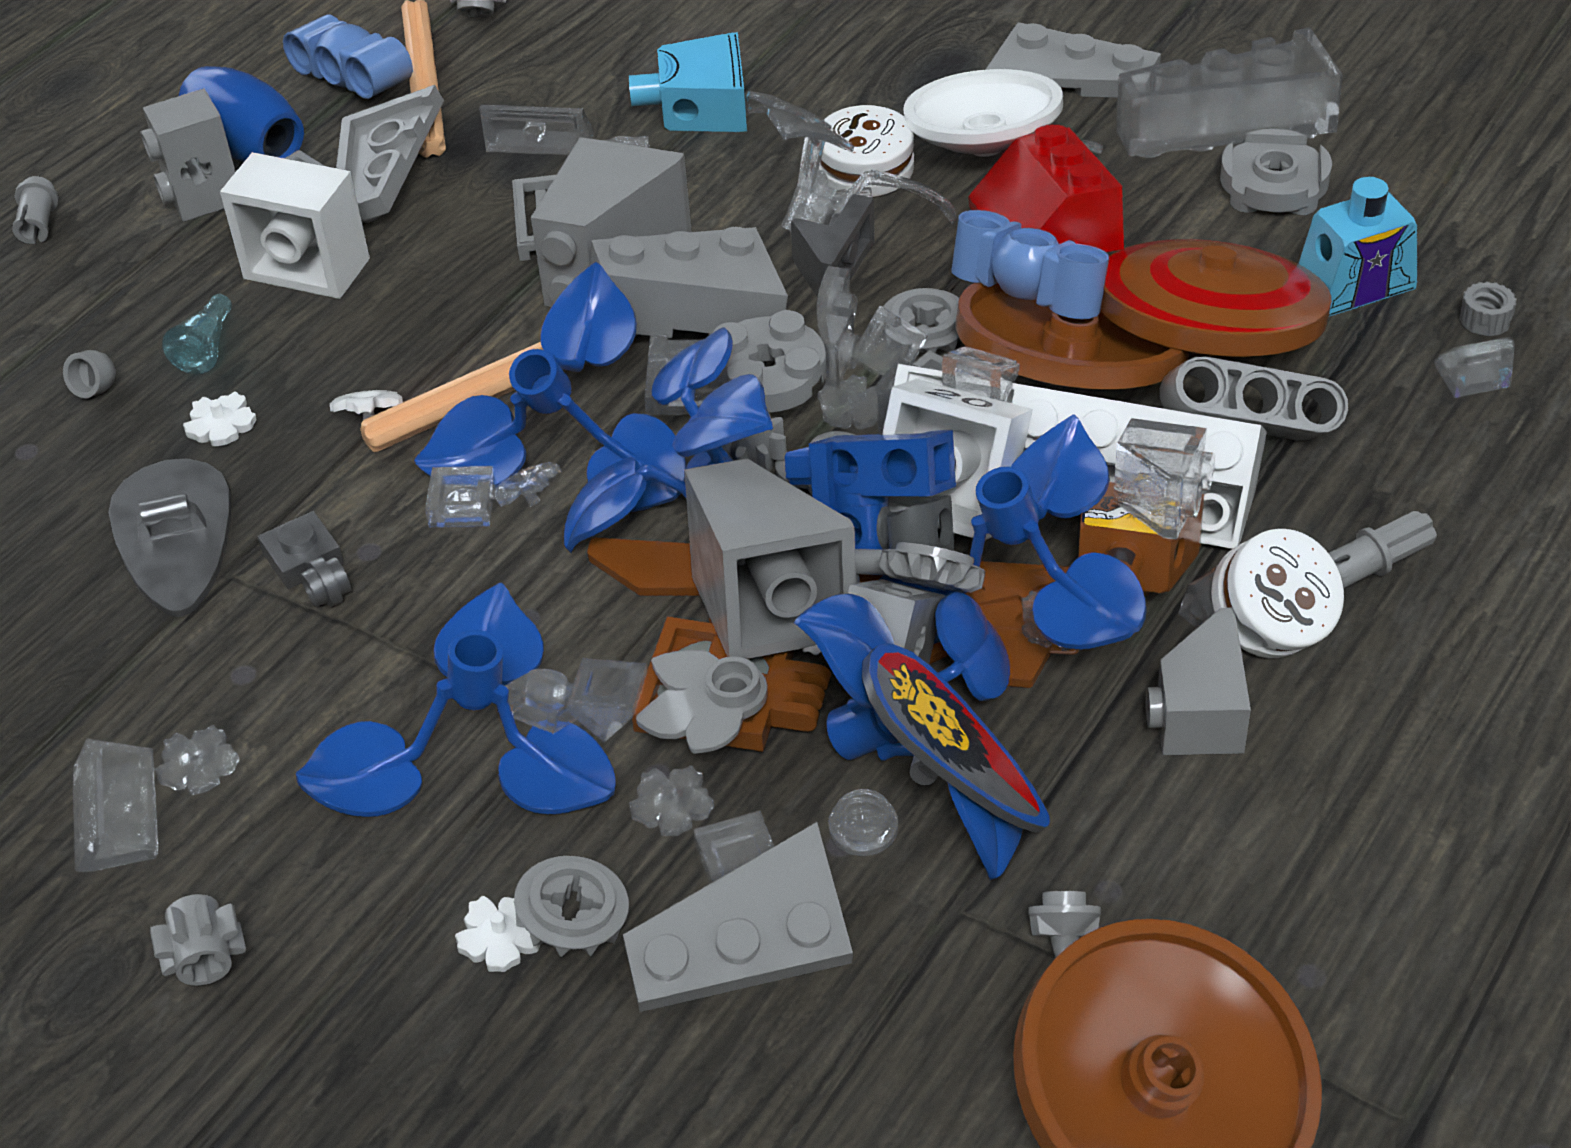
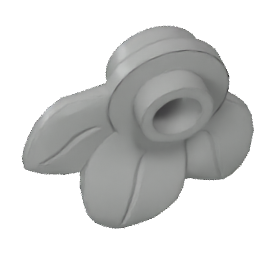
M683 650L665 653L653 657L651 662L655 674L667 690L636 716V723L647 733L661 739H677L686 736L688 747L694 754L714 751L730 743L739 734L743 719L754 715L764 706L768 696L767 682L756 665L743 657L731 656L718 659L705 650Z

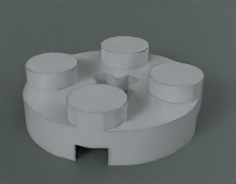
M1286 129L1255 130L1246 133L1244 143L1233 148L1232 141L1225 147L1222 154L1220 181L1223 188L1230 194V205L1240 212L1249 213L1262 210L1307 215L1317 209L1318 200L1328 190L1332 170V159L1329 152L1322 145H1320V152L1307 146L1308 136L1296 131ZM1270 169H1280V171H1273Z
M782 310L772 316L750 318L738 323L726 322L720 324L713 331L714 333L718 329L725 327L730 332L733 340L732 352L726 366L720 375L710 383L713 390L734 378L753 374L764 387L768 412H778L791 409L806 402L812 397V387L819 380L823 383L826 377V351L824 343L813 329L805 325L804 317L796 311ZM763 361H775V365L765 367Z

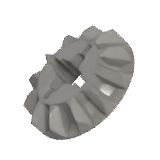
M918 288L897 294L885 303L880 312V333L886 335L890 348L903 347L908 357L918 351L927 352L930 350L935 353L936 350L941 349L947 352H954L957 342L961 341L955 325L959 297L950 292L933 288ZM915 322L921 323L923 325L915 327Z
M896 543L895 549H884L881 551L879 567L890 578L921 585L922 587L961 593H971L981 589L986 572L984 569L973 565L974 558L969 555L916 543Z
M578 856L549 858L532 866L517 884L514 896L516 926L523 927L530 933L533 947L542 943L552 945L556 948L560 957L570 949H583L591 957L600 944L604 942L615 943L620 929L627 921L629 909L627 891L618 876L599 862ZM571 891H576L579 911L576 914V918H572V921L564 920L562 907L565 904V900L570 898Z

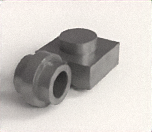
M314 511L258 535L263 555L286 588L290 589L302 583L310 601L315 607L327 603L331 608L342 603V595L351 591L349 579L342 567L344 562L340 547Z

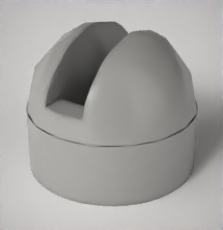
M96 350L74 353L66 359L63 366V377L68 389L80 398L100 395L107 391L115 381L116 369L112 360L105 353Z

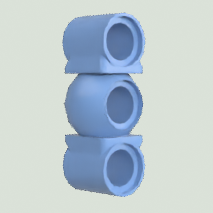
M326 14L286 33L283 38V48L286 57L297 72L302 75L312 73L318 79L324 77L331 84L356 92L362 98L369 99L409 79L413 72L410 55L399 40L394 37L383 39L380 34H370L362 27L339 21L332 15Z
M969 210L962 212L958 217L951 270L956 277L965 281L982 283L987 287L998 283L1006 294L1019 299L1036 300L1037 305L1042 307L1048 306L1050 310L1058 315L1074 319H1090L1100 314L1109 255L1097 247L1076 244L1071 240L1059 244L1056 237L1051 233L1040 229L1021 228V223L1016 221L1009 222L1005 216L984 210Z

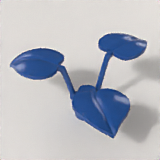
M593 263L580 273L564 289L549 310L541 330L543 350H527L513 361L509 371V379L511 385L517 391L510 398L511 402L515 405V419L510 408L503 401L495 397L479 395L461 401L447 412L439 422L428 444L414 459L416 465L422 471L446 486L466 491H485L507 483L518 473L526 460V449L522 441L515 434L525 428L526 407L529 406L532 410L543 414L553 413L564 408L598 442L604 445L589 460L587 466L588 482L608 466L628 457H634L639 462L640 468L644 465H652L685 482L684 469L687 467L686 458L679 456L674 450L673 441L676 436L665 423L647 414L633 413L621 419L611 437L570 397L571 382L563 370L580 372L585 362L598 367L612 364L630 348L636 335V315L630 302L599 263ZM649 480L642 497L630 512L641 511L671 502L681 493L656 480Z
M725 327L718 329L706 339L688 346L674 356L660 370L652 386V396L659 404H669L681 397L682 403L691 417L689 422L677 433L673 441V448L679 456L689 457L695 455L689 461L686 469L734 461L721 446L773 429V424L766 407L764 387L753 374L742 375L723 384L709 394L699 408L695 402V390L714 381L730 358L733 340L730 332ZM634 457L622 459L608 466L595 475L582 488L574 500L567 515L564 529V545L566 549L572 554L573 548L579 542L602 532L626 516L642 497L647 481L656 480L680 492L686 498L685 482L652 465H644L640 468L639 462Z
M1072 414L1040 436L1012 463L1011 467L995 468L984 474L978 481L976 496L982 514L973 517L971 520L974 535L969 556L974 558L973 565L980 567L986 534L988 533L993 538L1008 545L1020 544L1029 539L1046 571L1055 580V582L1042 588L1034 599L1033 615L1038 630L1047 640L1055 645L1069 649H1090L1126 640L1135 632H1139L1145 621L1147 610L1139 580L1133 571L1119 559L1101 553L1084 554L1076 559L1065 573L1056 563L1041 535L1038 521L1043 519L1047 512L1059 518L1078 516L1096 505L1103 498L1109 486V470L1105 458L1090 439L1081 421L1075 414ZM883 575L879 579L931 591L945 596L955 592L950 590L943 591L931 587H922L921 585L913 583H906L899 579L890 578L888 575ZM937 632L934 644L941 642Z
M498 583L468 602L439 632L434 645V659L439 671L447 679L440 680L437 683V695L414 743L410 747L405 749L403 737L392 727L371 721L356 722L346 725L327 736L318 745L308 762L296 772L297 783L303 791L315 801L337 812L352 816L372 817L399 810L410 803L420 792L422 777L411 761L418 759L423 754L448 699L453 698L461 707L469 710H480L488 707L491 703L496 704L507 739L516 747L505 753L501 758L498 766V777L504 793L518 806L539 814H560L579 810L607 801L615 793L616 781L614 769L601 746L591 735L577 725L564 720L548 718L534 724L526 737L519 732L508 701L509 689L505 685L519 683L532 675L542 662L544 650L543 641L536 626L517 606L503 583Z
M954 592L940 600L936 608V629L943 648L954 662L946 669L938 672V674L946 682L962 674L970 692L979 701H989L1000 696L1006 690L1010 678L1009 657L1000 635L986 619L978 603L970 596L961 592ZM854 594L834 595L809 607L797 617L794 624L801 628L815 642L840 684L852 697V699L848 700L847 704L831 710L827 717V732L835 750L847 760H854L876 750L882 761L894 756H914L901 743H897L898 740L882 723L869 701L862 680L864 658L878 645L894 644L892 634L881 614L865 598ZM948 783L952 800L983 862L989 880L1001 876L1019 844L1022 828L992 814Z

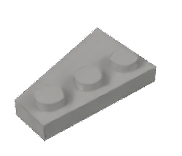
M1018 22L985 70L1012 69L1037 73L1052 79L1060 87L1074 88L1075 92L1082 97L1143 98L1160 70L1161 53L1144 50L1132 44L1121 45L1094 39L1086 34H1070L1047 29L1040 24Z
M435 85L342 118L336 169L351 172L362 223L372 222L381 215L390 212L444 102Z
M817 822L623 934L639 1012L852 963L853 959L851 943Z

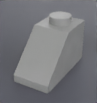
M1220 608L1160 660L1158 687H1147L1146 720L1148 728H1159L1162 755L1238 754L1245 752L1251 707L1236 616L1233 608Z

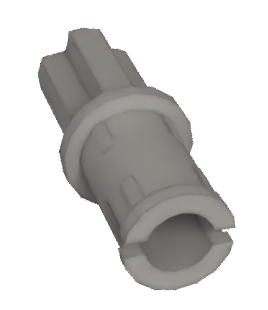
M1413 511L1376 530L1370 527L1359 530L1355 540L1329 552L1339 570L1344 589L1372 574L1378 576L1388 574L1392 570L1393 563L1433 544L1437 534L1433 527V521L1427 513L1421 514L1418 511Z

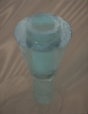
M223 294L213 295L203 310L172 327L165 333L162 341L163 351L167 359L176 368L186 373L203 374L215 366L218 357L222 322L232 308V303L227 296Z

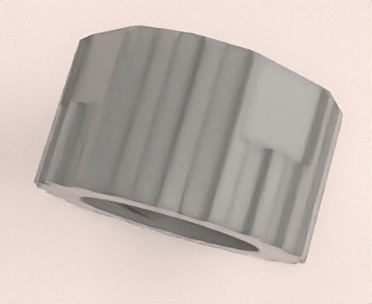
M1478 282V284H1473L1464 291L1459 320L1472 333L1485 336L1500 335L1509 329L1510 321L1514 316L1517 298L1504 285H1499L1496 282Z

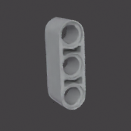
M1194 357L1182 363L1163 378L1159 388L1160 400L1164 409L1257 424L1267 431L1266 435L1293 440H1310L1338 428L1345 420L1348 412L1346 394L1332 380L1211 357ZM1185 375L1195 376L1202 382L1205 388V397L1202 403L1192 401L1186 395L1183 389ZM1245 385L1255 387L1260 392L1263 398L1261 413H1255L1245 405L1243 401ZM1304 396L1313 398L1319 404L1321 418L1318 424L1309 421L1302 411Z

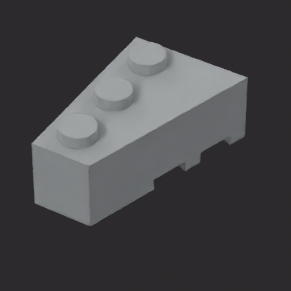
M729 227L724 230L701 232L675 231L670 234L636 237L621 235L610 239L591 240L589 266L595 262L599 263L628 299L636 315V334L672 338L673 329L709 333L711 335L720 324L726 322L738 323L750 318L772 316L776 312L786 310L788 295L756 227Z

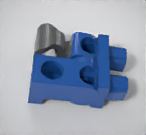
M953 430L893 435H836L809 443L808 447L786 452L784 456L786 479L791 485H811L813 498L851 520L855 531V549H895L896 543L905 542L954 551L951 495L938 496L912 505L899 512H891L888 496H933L956 487ZM939 515H940V530H941L940 539L938 538V531H937V530H938V519H939Z

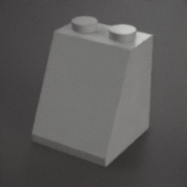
M583 137L578 139L531 216L545 306L552 307L564 289L589 267L591 240L610 239L621 235L636 237L670 234L675 231L692 232L684 153Z
M749 459L684 469L692 578L727 657L737 656L749 659L815 646V642L801 628L794 624V621L805 610L821 600L838 594H848L849 585L856 583L855 531L851 520Z

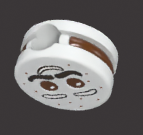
M874 105L844 108L826 117L817 128L815 137L817 173L820 180L829 189L849 197L852 194L866 197L886 195L901 188L913 174L914 133L907 126L905 117L892 109Z
M1272 529L1262 532L1238 545L1222 558L1213 576L1211 597L1214 612H1217L1220 608H1233L1236 616L1240 647L1264 658H1281L1316 644L1332 632L1342 613L1344 589L1341 575L1334 560L1317 541L1299 531Z

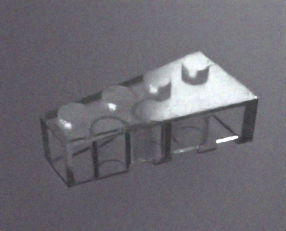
M1310 27L1293 31V41L1275 45L1276 40L1272 37L1252 41L1251 51L1240 54L1229 53L1224 48L1206 52L1201 63L1195 65L1177 59L1118 74L1116 131L1129 156L1137 155L1144 158L1157 157L1163 154V152L1188 149L1204 152L1213 149L1215 146L1228 145L1232 141L1233 144H1242L1245 142L1246 133L1260 129L1292 130L1308 136L1307 139H1312L1318 134L1337 132L1343 74Z

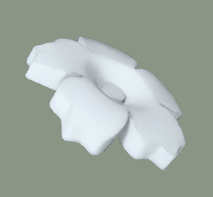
M360 391L335 398L330 403V411L337 412L347 409V411H354L357 414L363 413L364 420L375 415V407H394L403 403L402 396L395 391Z
M235 391L229 396H220L215 400L202 397L199 401L192 402L193 410L190 412L192 421L184 423L183 427L186 436L190 439L196 440L199 443H206L210 440L212 446H222L239 439L238 433L250 431L257 419L255 413L251 412L250 407H246L245 396L239 395Z
M481 896L477 901L469 902V913L464 918L467 929L455 935L456 942L458 943V952L469 957L475 963L486 959L489 972H506L511 967L521 963L520 953L533 954L538 952L540 945L533 947L530 933L525 928L516 926L514 898L504 897L500 900L498 910L493 902L485 896Z

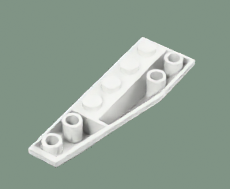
M898 364L894 386L914 379H920L1033 409L1024 451L1048 430L1072 414H1075L1081 421L1090 439L1104 456L1109 470V482L1205 494L1201 543L1230 549L1240 545L1256 490L1267 431L1261 425Z

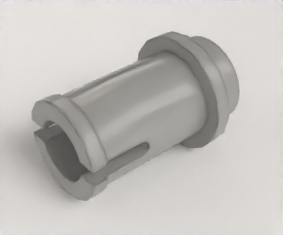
M32 176L16 187L14 198L18 204V209L12 231L18 240L24 243L36 244L38 228V239L40 242L45 241L48 236L50 212L57 207L59 196L49 180L39 176Z

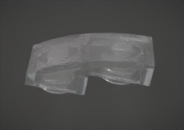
M833 266L827 267L819 288L817 330L826 351L827 371L824 384L828 389L837 390L847 368L854 369L858 363L862 339L860 335L854 334V320L858 299L856 294L850 293V269Z

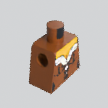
M1109 482L1108 489L1103 498L1088 511L1081 513L1079 557L1093 552L1110 555L1119 559L1133 571L1143 591L1168 592L1199 555L1205 494Z

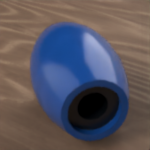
M216 66L200 67L191 72L184 80L179 96L205 88L221 116L232 159L244 163L252 152L286 158L300 149L304 137L302 121L289 102L269 84L249 73L233 68Z

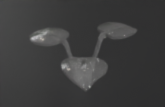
M748 91L746 96L748 101L747 114L766 113L783 140L805 137L797 187L782 222V228L791 231L792 218L829 225L832 215L841 213L852 194L858 195L868 185L902 188L917 194L937 205L951 224L954 225L957 218L955 208L943 195L921 182L873 169L865 171L838 202L834 201L833 198L837 190L816 181L825 142L853 153L855 146L832 131V125L816 114L779 97Z

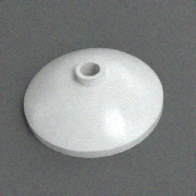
M1012 69L977 70L947 76L924 85L908 97L903 110L907 126L922 140L954 152L985 157L1007 150L1014 140L1022 136L1034 134V131L1041 126L1051 125L1063 109V92L1055 81L1037 73Z

